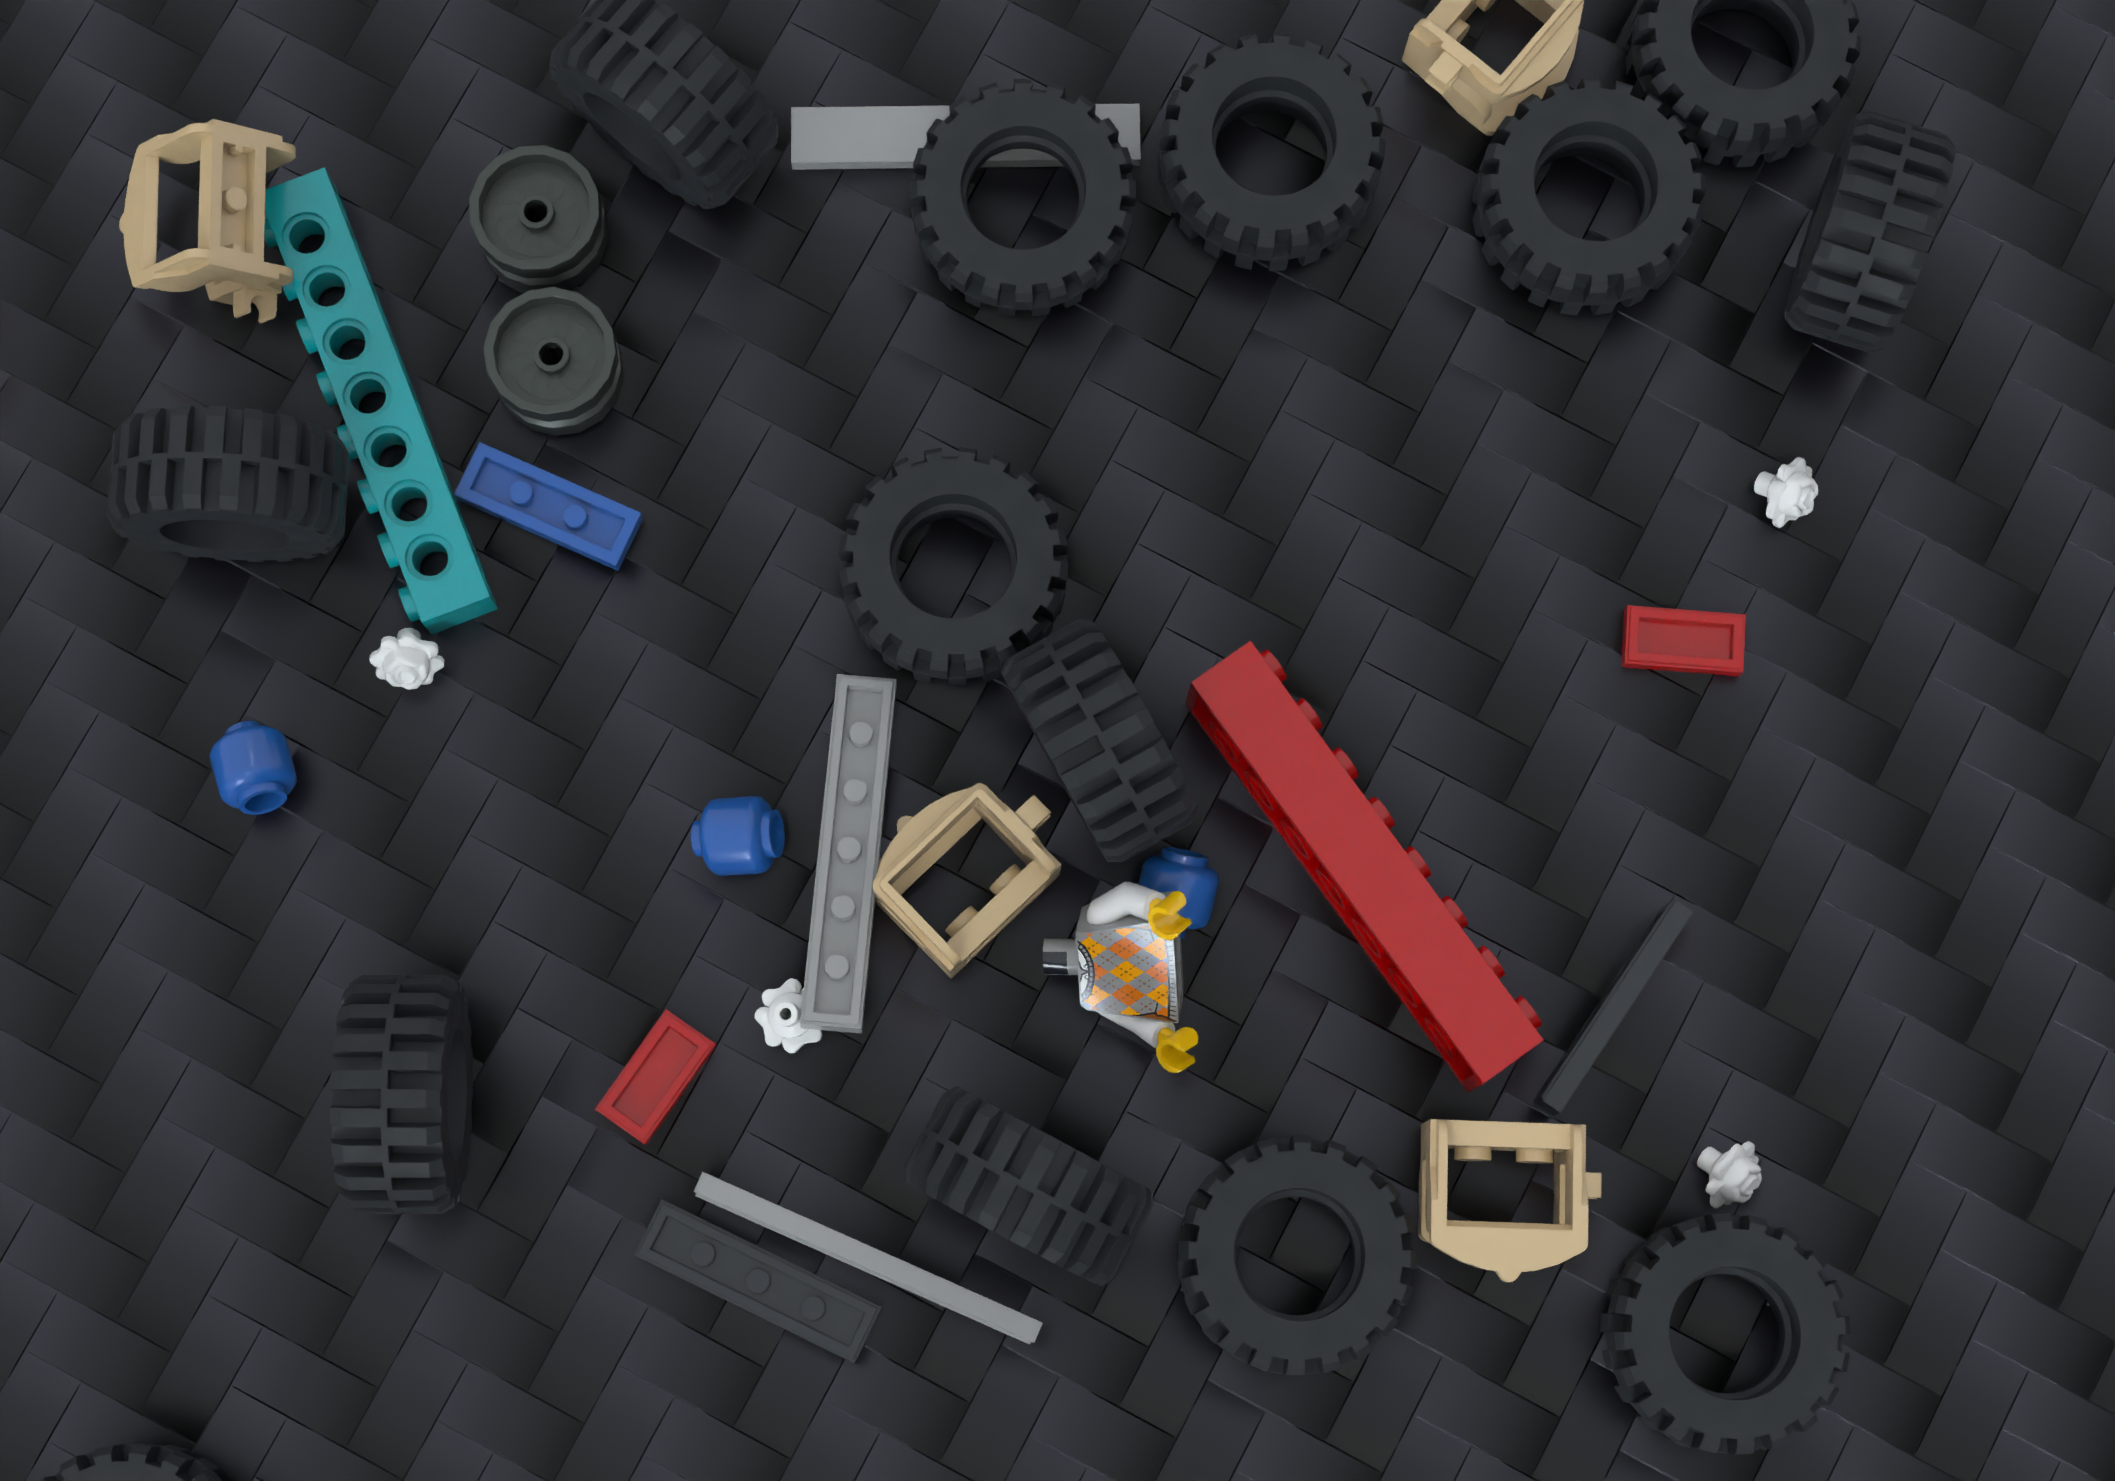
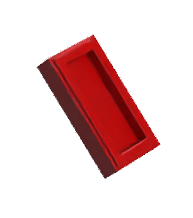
M1627 605L1624 609L1621 667L1740 676L1744 669L1746 614Z
M666 1009L595 1110L647 1145L717 1045Z

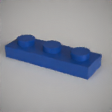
M479 442L454 493V496L460 502L619 571L644 519L641 512Z

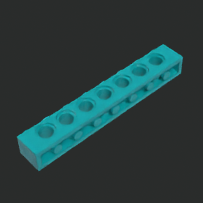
M324 167L265 189L264 240L269 249L276 246L279 247L285 263L283 266L289 267L294 271L293 281L282 286L289 301L299 299L305 318L296 321L297 328L308 353L312 354L318 351L326 371L316 374L328 406L332 407L339 404L346 424L336 427L339 438L349 453V460L359 458L366 478L358 480L357 485L368 512L373 514L379 511L387 532L381 533L377 537L389 567L393 568L400 565L407 586L398 589L409 620L411 623L421 620L422 624L432 635L497 610V604L335 184ZM314 234L325 236L322 246L317 251L307 254L298 252L301 242L306 237ZM336 286L345 288L344 296L337 304L328 307L318 305L319 298L326 289ZM352 339L365 341V348L358 357L351 360L339 358V351L347 341ZM372 392L386 394L385 403L378 411L368 414L359 412V404L364 396ZM402 445L407 448L405 458L394 467L379 465L380 455L387 447ZM413 498L427 500V509L422 517L409 522L400 520L401 507L408 500ZM432 552L448 554V563L442 572L434 576L420 574L421 562L428 554Z

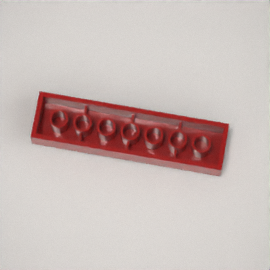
M1249 641L1191 682L1185 706L1468 1093L1487 1082L1541 1043L1543 1038L1536 1030L1542 1026L1541 1020L1525 998L1519 995L1513 999L1499 979L1505 975V972L1493 953L1484 945L1477 949L1463 931L1468 926V922L1457 904L1449 896L1446 895L1440 899L1426 880L1432 874L1421 855L1412 846L1403 849L1391 833L1390 829L1395 826V822L1385 806L1375 796L1367 800L1353 780L1358 778L1359 774L1346 753L1339 747L1331 751L1317 731L1323 728V725L1314 709L1303 698L1295 702L1282 682L1287 679V676L1278 660L1267 649L1259 653L1253 643Z

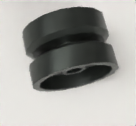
M546 145L519 146L497 156L478 175L469 197L470 224L491 269L508 285L525 292L549 287L567 290L581 284L599 266L608 244L607 216L588 170L573 156Z
M556 287L529 290L507 302L490 323L483 347L487 374L510 415L530 430L554 436L580 433L603 420L618 401L624 380L623 362L619 345L616 342L610 324L600 308L580 293ZM552 360L557 362L555 365H547Z

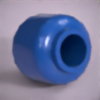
M255 721L236 723L226 730L225 735L215 742L210 751V761L220 798L229 806L240 809L244 814H264L279 808L285 803L287 795L291 793L297 783L296 771L286 737L274 727L260 725Z
M760 796L710 800L702 811L701 819L694 821L691 827L693 852L697 857L702 856L707 868L718 876L766 872L771 867L774 859L780 857L784 850L785 831L783 819L777 809L772 810L770 805Z
M1163 846L1161 854L1152 855L1144 860L1138 885L1160 893L1168 891L1182 892L1186 897V905L1179 910V915L1191 919L1192 924L1186 929L1197 930L1208 925L1211 920L1219 885V876L1214 869L1208 866V856L1182 848ZM1186 929L1181 933V939L1185 938Z

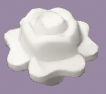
M1797 457L1789 465L1782 464L1776 475L1764 471L1756 478L1754 491L1759 495L1767 497L1766 516L1772 519L1775 527L1781 528L1789 520H1796L1800 516L1808 515L1813 511L1814 499L1818 495V485L1811 477L1812 468L1806 466L1804 458Z
M412 628L401 629L397 634V638L392 636L383 637L380 648L372 652L369 657L370 663L377 667L376 676L379 679L387 680L392 686L403 687L407 690L417 689L422 684L427 685L433 682L434 673L444 667L445 661L442 656L437 655L439 649L437 643L421 640V634Z
M790 978L780 988L765 990L762 994V1001L767 1007H760L755 1012V1019L763 1027L767 1045L775 1047L782 1043L784 1050L788 1053H796L804 1044L819 1042L823 1035L821 1030L803 1029L800 1026L804 988L802 989V985L797 979Z
M1750 1141L1742 1145L1735 1144L1729 1151L1723 1154L1713 1147H1707L1700 1154L1697 1166L1709 1174L1706 1192L1710 1194V1205L1712 1207L1719 1208L1723 1204L1730 1205L1732 1202L1744 1203L1751 1198L1753 1190L1760 1186L1762 1181L1761 1167L1757 1165L1759 1159L1754 1155L1755 1145Z

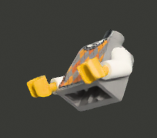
M1123 882L1081 908L1075 939H1044L1042 958L1044 975H1078L1081 1007L1088 1011L1098 1012L1105 1018L1139 1036L1156 1048L1157 1059L1165 1070L1171 1073H1179L1195 1063L1194 1056L1189 1055L1185 1051L1198 1044V1034L1193 1028L1183 1027L1175 1031L1173 1024L1179 1023L1184 996L1181 933L1192 924L1190 918H1184L1179 915V910L1186 905V897L1180 891L1160 893L1133 882Z

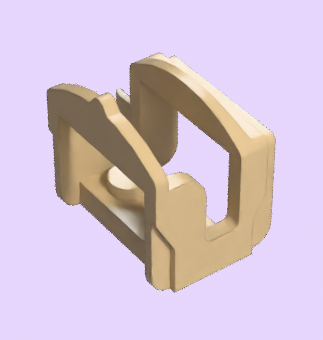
M1441 0L1426 19H1420L1410 32L1401 61L1438 91L1458 114L1485 135L1493 136L1506 116L1514 115L1518 103L1531 94L1538 95L1542 99L1547 86L1565 80L1575 55L1579 34L1578 27L1584 0H1515L1543 22L1544 25L1501 75L1460 44L1470 28V25L1465 22L1477 7L1484 12L1487 11L1496 0Z
M216 119L206 123L190 124L174 133L157 135L140 144L135 153L128 181L125 209L119 222L120 231L124 234L126 264L133 287L145 290L152 288L168 292H184L205 285L211 301L233 305L235 318L251 313V302L259 310V323L275 318L277 294L282 292V286L293 281L294 271L286 266L264 262L266 173L296 159V147L282 142L283 136ZM200 160L198 248L184 250L156 263L159 161L172 164H188Z
M977 783L970 788L950 793L929 804L914 817L902 816L897 821L898 834L890 842L879 861L878 872L872 884L876 895V904L952 979L1060 876L1061 864L1043 846L1035 834L1051 817L1049 815L1051 811L1033 795L1014 813L985 784ZM982 819L1027 866L1023 870L1016 864L1009 867L989 888L995 894L992 900L979 912L972 906H969L947 927L945 931L952 938L946 943L901 895Z
M1430 1119L1421 1124V1160L1418 1194V1236L1420 1239L1432 1244V1246L1459 1262L1482 1270L1495 1271L1503 1282L1515 1281L1521 1272L1536 1271L1558 1265L1585 1251L1588 1247V1199L1601 1198L1602 1173L1586 1172V1125ZM1448 1149H1454V1160L1491 1161V1150L1516 1151V1162L1553 1163L1554 1152L1553 1224L1447 1220Z

